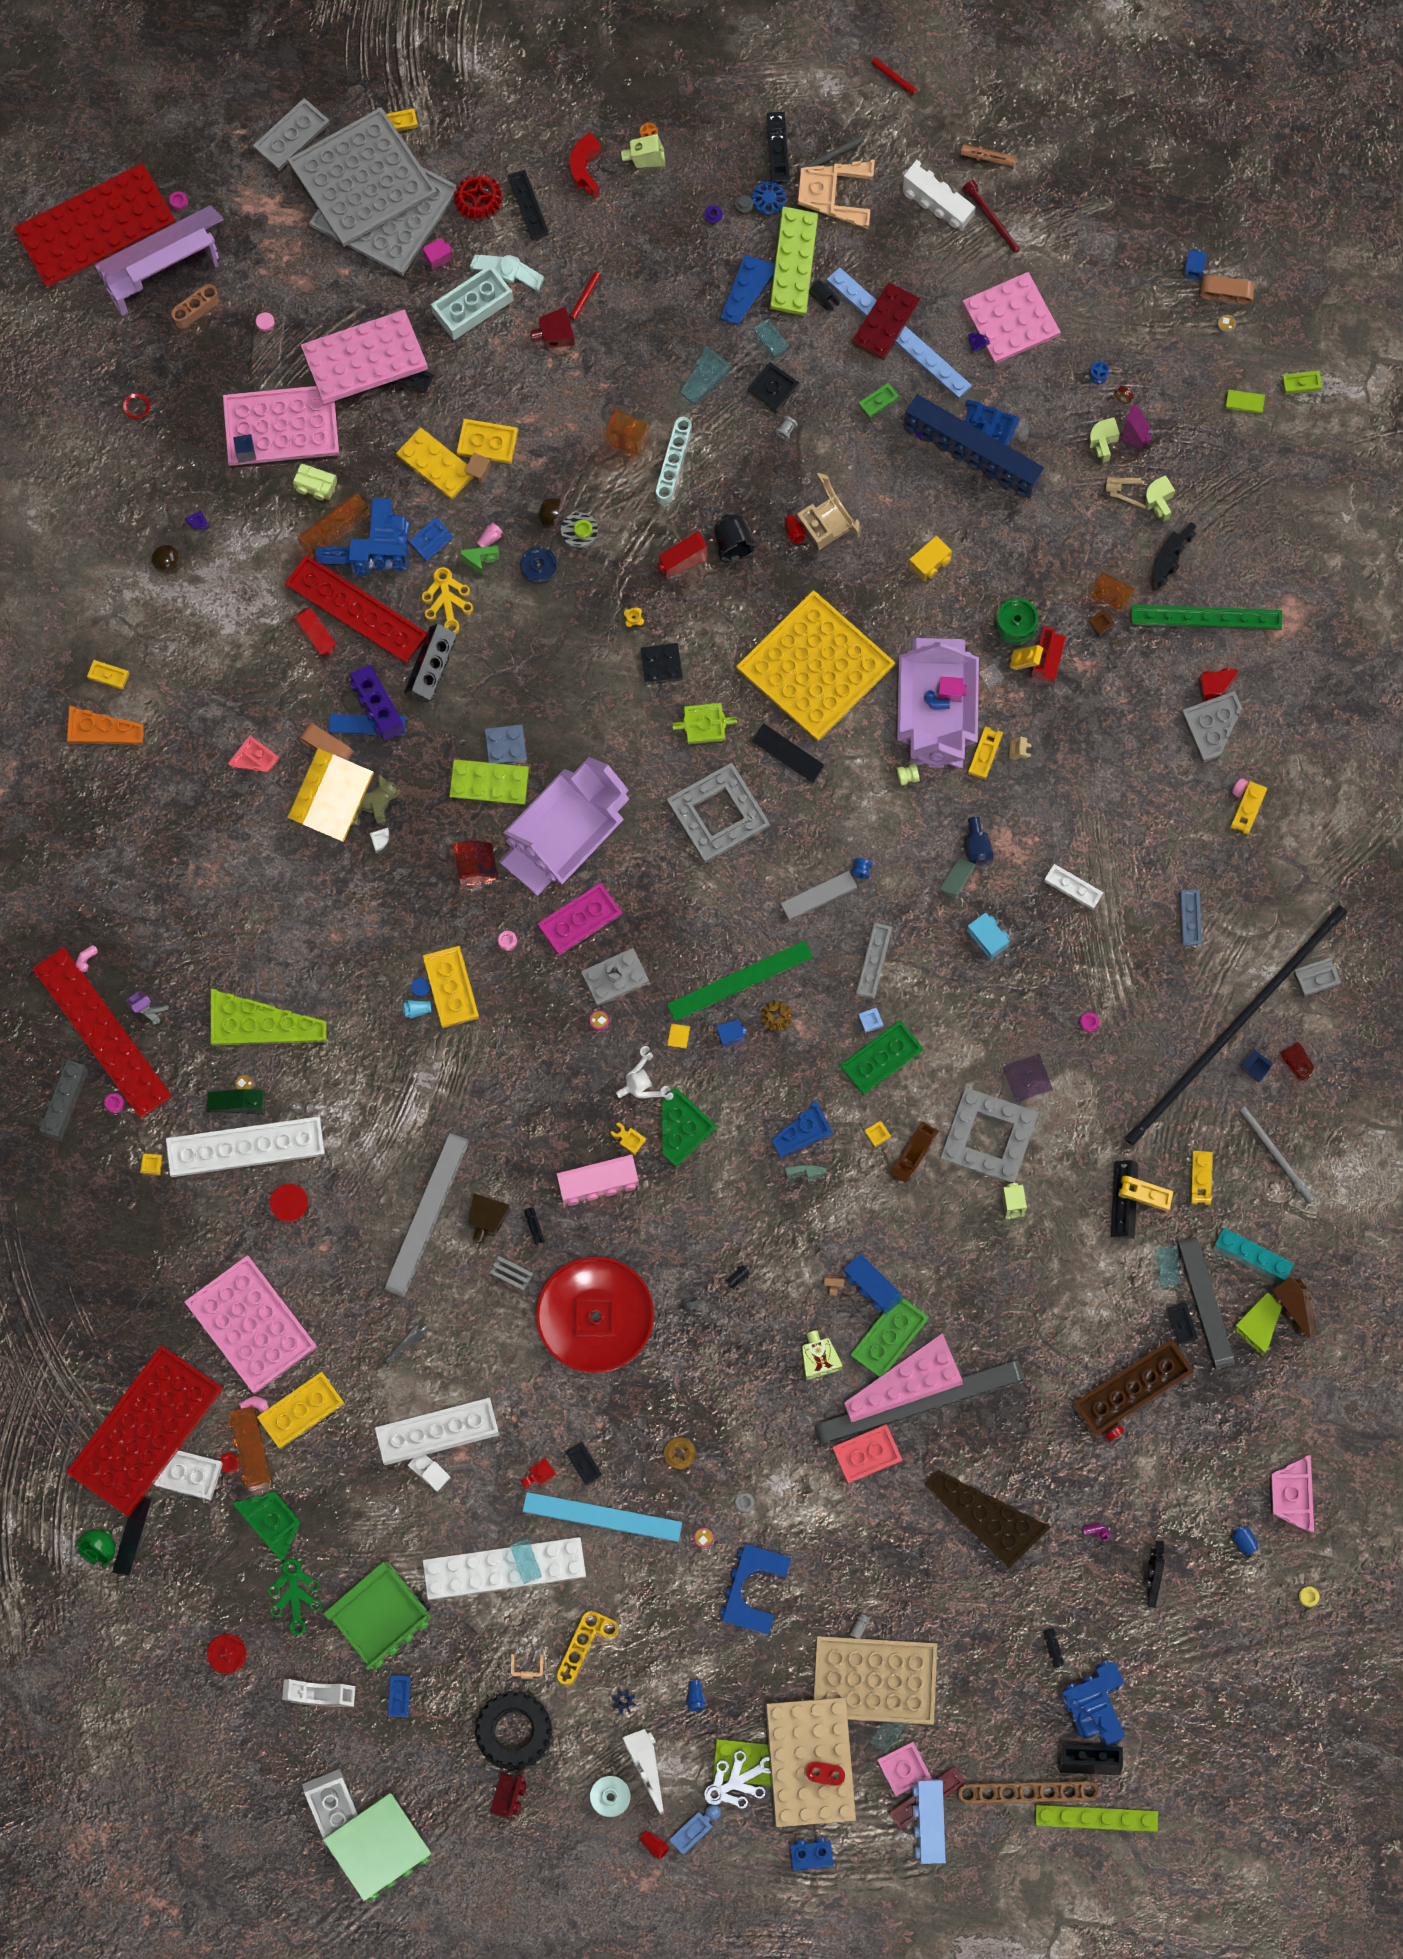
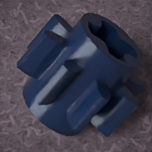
M629 1690L625 1694L618 1691V1698H612L614 1702H617L613 1709L619 1708L620 1715L624 1711L631 1714L630 1708L637 1707L635 1703H632L636 1696L630 1697ZM622 1698L630 1700L627 1707L619 1705Z

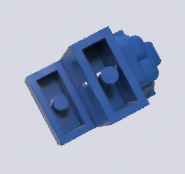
M373 498L370 539H351L349 562L352 574L357 576L371 575V568L377 570L391 568L396 571L409 569L408 534L410 522L406 521V518L403 516L394 515L392 499Z
M1107 1660L1098 1664L1093 1673L1094 1676L1083 1679L1080 1685L1076 1686L1073 1683L1064 1687L1060 1699L1066 1711H1070L1079 1737L1087 1739L1098 1736L1103 1746L1110 1747L1122 1742L1126 1736L1108 1697V1694L1121 1689L1124 1681L1115 1661L1110 1663Z

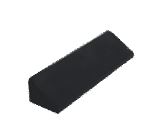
M764 723L752 740L757 746L813 784L824 770L825 765Z
M1133 1160L1115 1161L1111 1237L1134 1239L1137 1201L1119 1197L1118 1194L1119 1189H1122V1176L1138 1179V1163ZM1130 1186L1129 1190L1134 1191V1187Z
M143 1498L130 1517H128L112 1573L132 1577L154 1501L152 1499Z

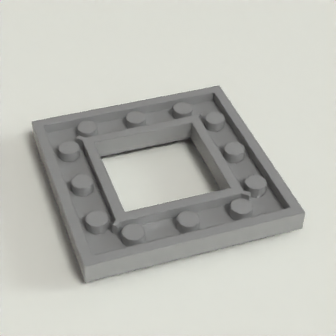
M733 763L726 765L667 798V803L704 863L770 827L769 821ZM726 790L743 819L711 836L694 807Z
M965 1087L940 1160L1009 1184L1015 1183L1039 1112ZM977 1113L1014 1125L1002 1159L965 1147Z

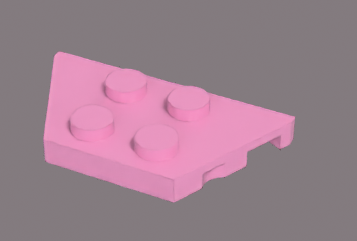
M1308 1455L1271 1474L1272 1514L1313 1533L1311 1455Z

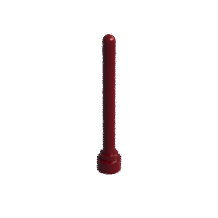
M974 180L967 182L962 188L966 195L972 196L1012 251L1018 253L1020 250L1019 246L979 194L976 182Z

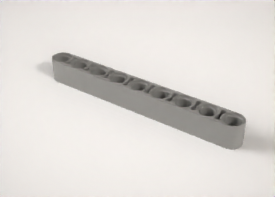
M453 1133L449 1134L385 1286L386 1291L401 1297L405 1296L463 1159L469 1139Z

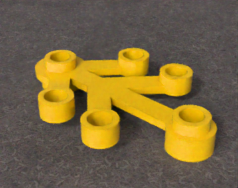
M441 567L434 572L433 584L422 594L423 602L430 604L433 602V595L441 586L442 593L431 608L425 611V617L428 621H434L437 617L436 613L444 604L447 618L444 627L447 629L452 626L456 629L453 632L457 634L460 626L458 621L454 619L452 603L462 608L463 613L466 615L473 612V605L451 593L448 585L458 590L460 596L464 598L470 595V588L453 579L449 569ZM445 575L446 578L442 580L440 576ZM463 589L468 590L467 593H462L461 591ZM429 595L431 598L426 600L424 599L425 596ZM466 606H470V607H471V609L468 610V611L465 610L464 608H465ZM428 613H434L433 617H428L427 615Z

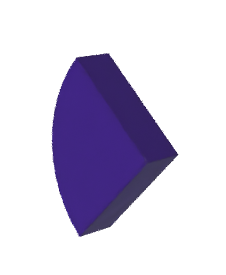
M979 333L968 334L972 351L977 352L990 345V341L985 335Z
M201 510L184 518L186 523L194 529L205 530L210 528Z

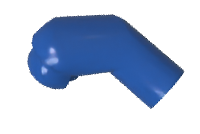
M926 691L924 700L932 709H950V700H939L935 696L934 691Z

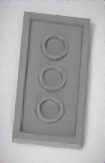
M304 98L253 145V148L280 171L288 164L287 159L302 151L330 125V120Z

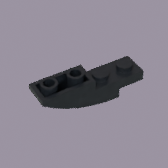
M1192 522L1189 523L1180 535L1173 531L1162 547L1154 571L1152 588L1154 591L1159 587H1164L1168 581L1167 577L1171 573L1174 574L1180 567L1178 564L1179 556L1185 550V544L1187 542L1191 543L1197 535L1195 533L1197 526Z

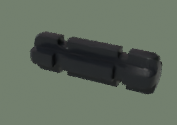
M534 1208L524 1210L531 1234L534 1236L535 1245L545 1243L538 1219L535 1217Z
M1054 1628L1044 1631L1045 1639H1048L1046 1643L1050 1657L1053 1658V1667H1063L1065 1661L1063 1657L1061 1658L1062 1651L1058 1639L1055 1638L1057 1636Z

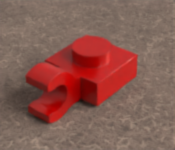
M544 1458L529 1469L531 1475L521 1480V1484L525 1490L536 1482L541 1487L554 1478L556 1473L546 1458Z

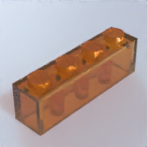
M355 493L298 536L300 546L311 558L314 557L316 549L327 547L370 515L368 505Z
M254 1407L231 1411V1418H228L230 1430L234 1429L235 1437H232L234 1448L239 1449L240 1455L237 1456L239 1468L243 1467L244 1475H241L243 1486H247L249 1491L272 1486Z

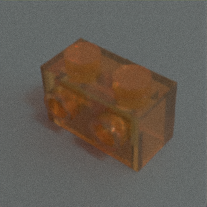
M1101 572L1093 586L1092 596L1125 612L1134 596L1135 588Z

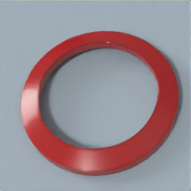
M131 394L125 399L123 409L128 417L139 419L146 416L149 412L150 402L143 394ZM133 398H141L146 402L147 408L143 414L135 416L128 412V402Z

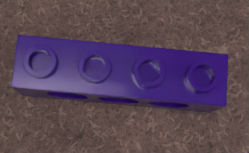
M371 664L350 673V687L353 692H357V699L360 705L365 706L368 720H372L375 724L373 728L377 736L381 735L383 741L403 733V722Z

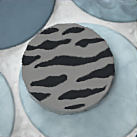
M572 513L562 522V539L572 548H587L597 539V523L587 513ZM579 520H588L592 524L593 532L587 539H579L574 533V525Z

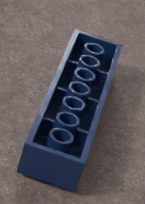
M917 394L905 411L904 426L909 432L917 434L919 432L922 434V439L926 442H932L940 450L953 454L957 460L969 463L971 468L979 469L988 478L1000 481L1004 487L1012 488L1019 496L1031 499L1041 484L1045 469L1043 466Z

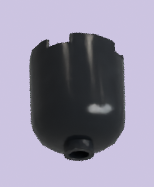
M726 514L716 523L714 527L715 538L721 558L724 561L731 562L732 558L739 557L741 560L755 552L754 547L757 546L745 518L740 515Z

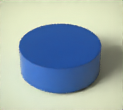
M425 978L415 979L411 985L412 993L418 998L428 996L431 991L429 981Z

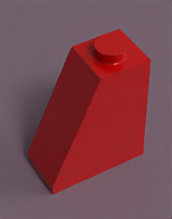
M700 531L659 555L657 566L661 573H665L666 578L707 561V546Z
M311 607L304 608L290 618L318 655L324 654L327 656L334 651L333 647L336 645V642Z

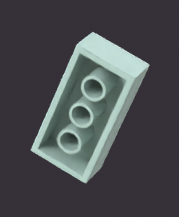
M489 265L432 303V313L450 337L456 340L513 301L512 290L493 266Z

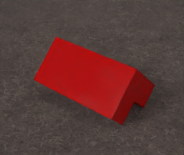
M1043 628L1039 644L1043 651L1039 665L1033 668L1032 678L1055 683L1066 636L1055 634V629Z

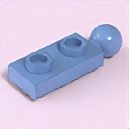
M709 1805L705 1810L704 1816L698 1812L669 1841L684 1855L713 1828L709 1822L719 1819L721 1809L717 1805Z

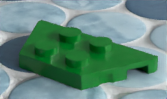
M276 1492L234 1502L235 1508L278 1559L283 1562L301 1523Z

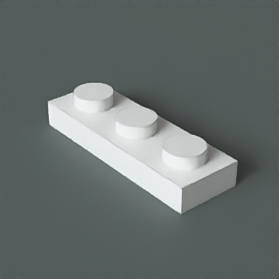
M1055 864L1044 879V882L1092 910H1094L1103 896L1102 891Z

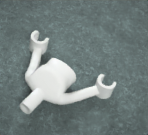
M648 1046L641 1048V1060L626 1075L627 1086L616 1092L619 1098L628 1093H631L636 1098L664 1097L666 1100L673 1098L672 1093L666 1095L670 1091L668 1086L662 1087L660 1091L644 1092L647 1088L653 1086L645 1070H641L645 1062L653 1058L652 1053L645 1055L650 1050Z

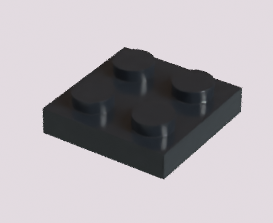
M769 362L747 388V392L777 412L799 386V382Z
M678 643L641 648L646 685L683 680Z

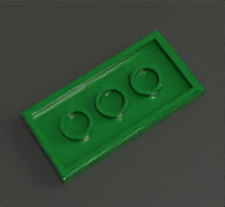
M899 1020L840 1064V1068L864 1096L922 1053L924 1048L903 1022Z

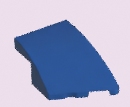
M967 399L968 415L966 416V422L1009 446L1020 418L1003 413L999 409L984 406L981 402Z

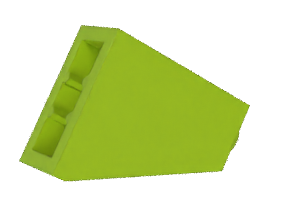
M1267 1292L1234 1328L1262 1356L1268 1350L1282 1305L1275 1300L1274 1294L1270 1295Z

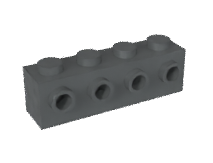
M67 1060L66 1064L61 1066L59 1082H55L52 1093L54 1094L52 1100H48L45 1118L42 1117L39 1123V1131L44 1137L59 1142L62 1141L88 1074L85 1065Z

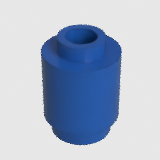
M1242 1525L1233 1531L1235 1535L1232 1538L1241 1553L1248 1556L1259 1549V1542L1249 1526L1244 1528Z

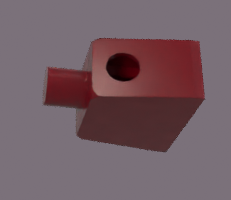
M566 307L540 317V328L530 331L532 341L543 339L546 348L575 345V337Z

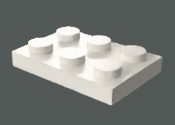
M178 1451L154 1485L159 1488L211 1501L223 1463Z

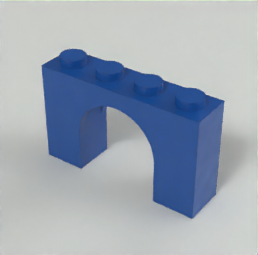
M745 1544L744 1549L740 1548L737 1560H740L738 1568L734 1567L731 1579H734L733 1587H728L725 1598L729 1600L727 1606L723 1605L720 1617L723 1618V1624L769 1637L774 1615L749 1607L741 1596V1588L748 1577L757 1573L786 1579L791 1557Z

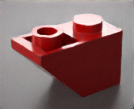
M1224 668L1218 672L1209 670L1200 674L1199 685L1203 702L1225 695L1236 680L1238 669Z

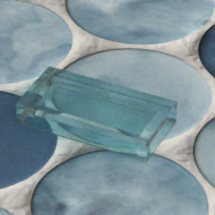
M1178 1246L1158 1247L1160 1287L1180 1286Z
M529 1539L511 1545L510 1548L523 1583L526 1584L542 1578Z
M883 1722L870 1743L887 1754L908 1723Z

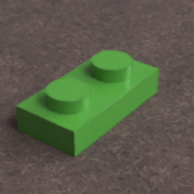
M887 383L860 401L858 406L871 419L899 400V395Z

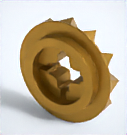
M774 1000L767 1003L762 1009V1022L768 1029L773 1031L785 1029L792 1020L790 1007L783 1001ZM780 1009V1015L782 1017H778L774 1021V1015H772L771 1013H776Z
M679 1437L667 1443L664 1449V1457L672 1468L681 1470L689 1467L694 1462L696 1451L691 1441ZM675 1447L680 1451L686 1450L683 1454L684 1461L680 1457H675L677 1454Z

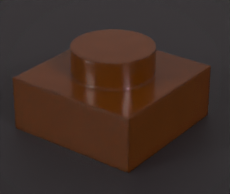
M1102 610L1088 621L1098 636H1101L1115 626V623L1105 610Z

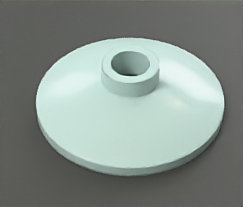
M606 1776L599 1779L593 1785L590 1792V1801L594 1810L605 1817H615L622 1814L630 1803L631 1795L627 1784L615 1776ZM613 1794L614 1800L608 1801L607 1795Z

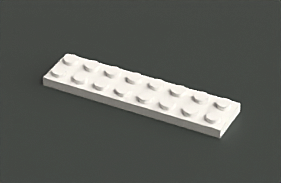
M320 1116L166 1138L171 1177L325 1156Z
M581 1537L423 1560L428 1601L586 1578Z

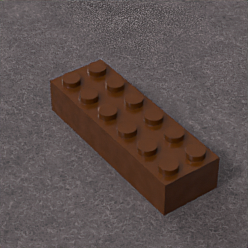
M1171 1339L1074 1402L1072 1408L1095 1440L1190 1378L1194 1371Z

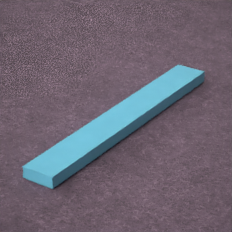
M529 1492L526 1493L523 1513L678 1543L682 1528V1522Z

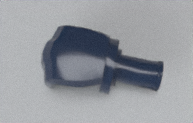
M971 817L968 819L971 834L966 837L967 853L970 862L976 864V866L983 867L993 862V847L988 833L982 832L980 817Z

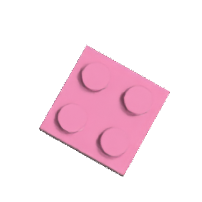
M914 1742L877 1760L895 1797L911 1790L912 1785H915V1780L932 1779Z

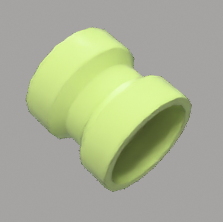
M915 763L905 768H896L901 786L907 785L908 782L915 783L920 781Z

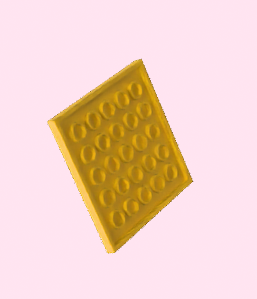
M813 590L736 666V669L819 742L895 666L896 662Z

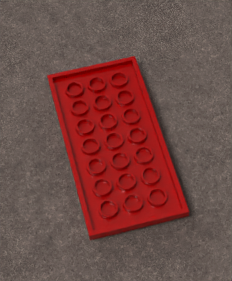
M141 163L13 228L46 288H49L176 223V220L146 167Z
M161 1345L66 1473L121 1513L130 1517L222 1393L223 1387Z

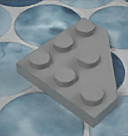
M1235 691L1182 710V715L1203 762L1220 757L1242 709Z

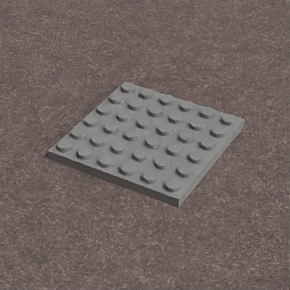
M382 107L287 159L289 165L343 247L437 194V190Z
M423 167L422 169L437 190V194L346 245L402 276L454 199V191H457V185ZM318 209L309 222L310 227L340 242Z

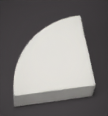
M388 828L370 833L376 852L382 850L388 843Z

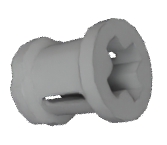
M784 416L782 424L774 432L779 438L788 441L790 433L798 426V423L791 417Z

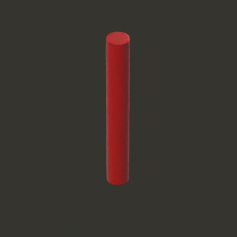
M877 58L872 60L871 64L909 93L914 95L917 92L914 86Z
M595 271L570 314V319L574 321L577 319L601 276L599 272Z

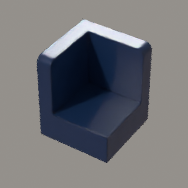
M252 434L233 437L238 463L256 460Z
M1253 1050L1243 1063L1241 1070L1256 1081L1261 1082L1271 1069L1273 1063L1256 1050Z

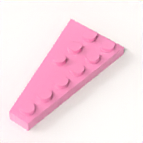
M943 1333L844 1402L851 1423L963 1385L962 1378Z

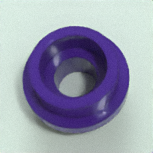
M709 206L704 212L706 221L711 224L718 223L722 219V210L717 206ZM715 212L717 214L712 216L710 213Z

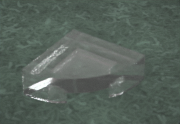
M1025 418L1019 421L1014 435L1023 444L1029 435V424Z

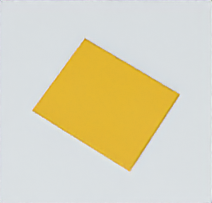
M671 1024L667 1046L687 1048L690 1026Z

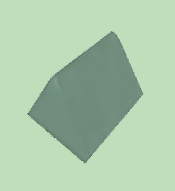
M959 858L940 890L956 899L973 873L976 864Z

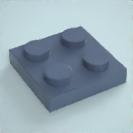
M522 724L485 729L489 763L508 765L527 762Z

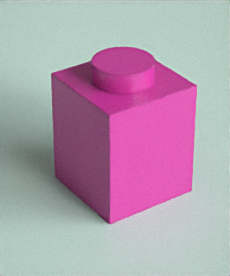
M442 238L422 248L423 255L432 270L451 261L452 249L448 242L444 243Z
M941 676L939 700L962 702V696H966L967 685H963V678Z

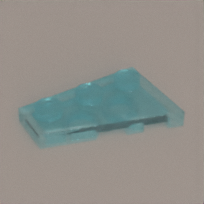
M705 345L701 358L698 359L693 373L690 374L681 391L682 397L696 406L733 369L732 365Z

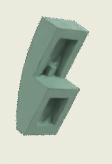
M801 1165L785 1168V1175L787 1180L806 1175L809 1182L826 1177L827 1171L826 1168L819 1166Z

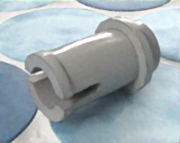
M860 1613L859 1616H856L857 1620L849 1633L850 1636L856 1639H861L867 1625L871 1624L869 1622L871 1618Z

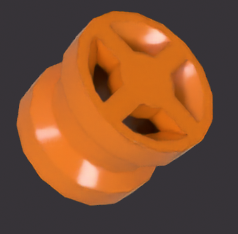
M645 123L640 128V138L658 134L656 125L652 123Z

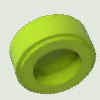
M582 519L575 523L574 533L576 537L587 539L592 535V524L588 520Z

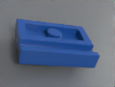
M435 517L408 543L427 562L454 536Z

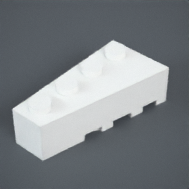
M916 160L904 175V195L909 199L917 201L922 208L931 210L936 217L946 220L953 228H958L962 231L975 215V206L958 192L953 194L948 184L944 181L938 182L934 177V173L930 170L926 172L920 167L921 163Z

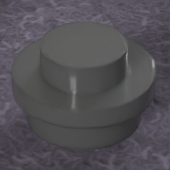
M742 195L736 199L735 207L741 213H748L753 208V200L749 196Z

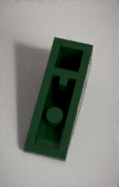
M253 1089L208 1092L206 1111L264 1115L266 1095L264 1090Z

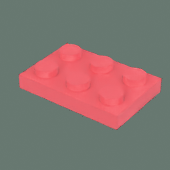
M887 1424L832 1447L847 1484L903 1461Z

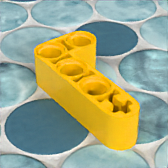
M593 1611L583 1615L557 1673L558 1681L562 1686L570 1687L575 1683L596 1635L607 1640H613L617 1637L619 1629L614 1620ZM594 1617L597 1619V1623L594 1626H588L586 1624L587 1618ZM607 1625H613L615 1631L609 1635L604 1632V1628ZM581 1635H586L589 1638L585 1645L577 1642ZM572 1654L580 1655L579 1662L572 1663L569 1661ZM567 1664L569 1667H571V1671L569 1673L571 1679L563 1681L564 1679L562 1674L566 1675L569 1670L566 1666Z

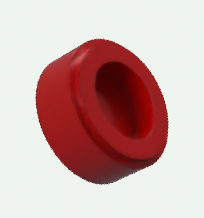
M1119 1425L1107 1433L1105 1438L1110 1442L1122 1434L1124 1429Z
M232 1453L222 1455L219 1460L223 1463L221 1470L227 1474L234 1473L239 1468V1459Z

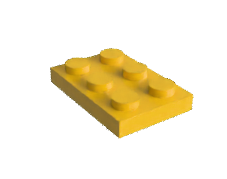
M464 419L457 455L471 458L473 453H476L494 462L512 464L519 430L517 427Z

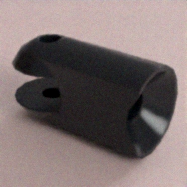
M821 280L811 286L809 294L826 310H834L832 304L828 301L829 299L839 306V297Z

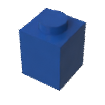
M1189 250L1184 278L1202 281L1207 253L1201 250Z
M739 1019L717 1026L722 1049L744 1043V1036L747 1033L744 1024L740 1025Z

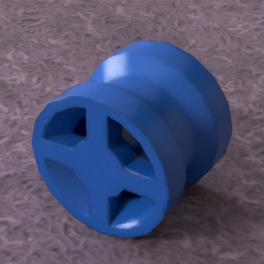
M1100 361L1095 362L1091 366V381L1095 384L1106 382L1109 374L1108 365Z
M855 858L853 862L855 867L852 869L851 875L860 879H869V869L872 868V862L863 858Z

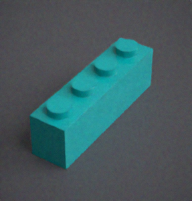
M1223 1228L1213 1250L1279 1284L1287 1279L1294 1266V1263L1226 1228Z

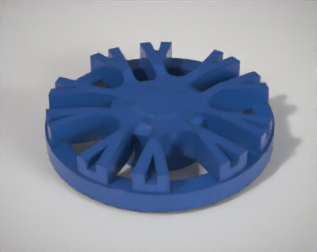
M763 182L754 189L752 194L753 205L763 214L771 215L778 213L786 203L785 190L776 182ZM755 198H760L762 200L756 202ZM777 199H782L783 202H782V204H781V203L777 202L776 200H777ZM766 206H771V211L765 210Z

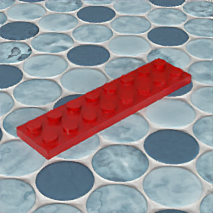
M307 554L285 582L286 587L406 665L426 638V631L321 563H318Z

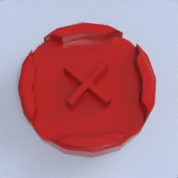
M283 1184L277 1187L270 1198V1209L273 1215L286 1223L300 1220L309 1207L305 1191L294 1184Z
M224 1634L214 1638L207 1649V1659L210 1666L216 1672L225 1675L239 1671L247 1658V1649L243 1641L232 1634Z

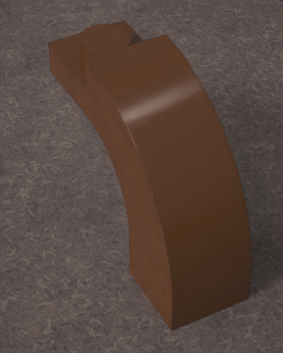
M922 1121L904 1153L892 1167L889 1174L899 1181L909 1182L926 1157L939 1130Z

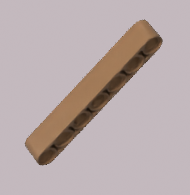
M1093 1782L971 1784L960 1788L958 1799L964 1805L1081 1803L1095 1800L1099 1790ZM1069 1787L1073 1789L1074 1796L1067 1798L1063 1794L1064 1788ZM1085 1787H1091L1094 1790L1093 1797L1084 1795ZM1026 1788L1031 1789L1034 1793L1030 1799L1023 1796V1790ZM1045 1788L1053 1790L1054 1796L1052 1798H1046L1043 1795ZM985 1789L991 1790L993 1798L985 1799L982 1796V1791ZM964 1790H970L973 1793L971 1800H965L962 1797ZM1003 1790H1012L1013 1798H1004Z

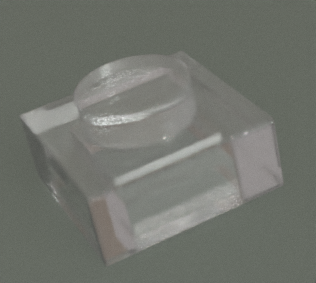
M995 663L979 672V677L988 690L1005 681V677Z

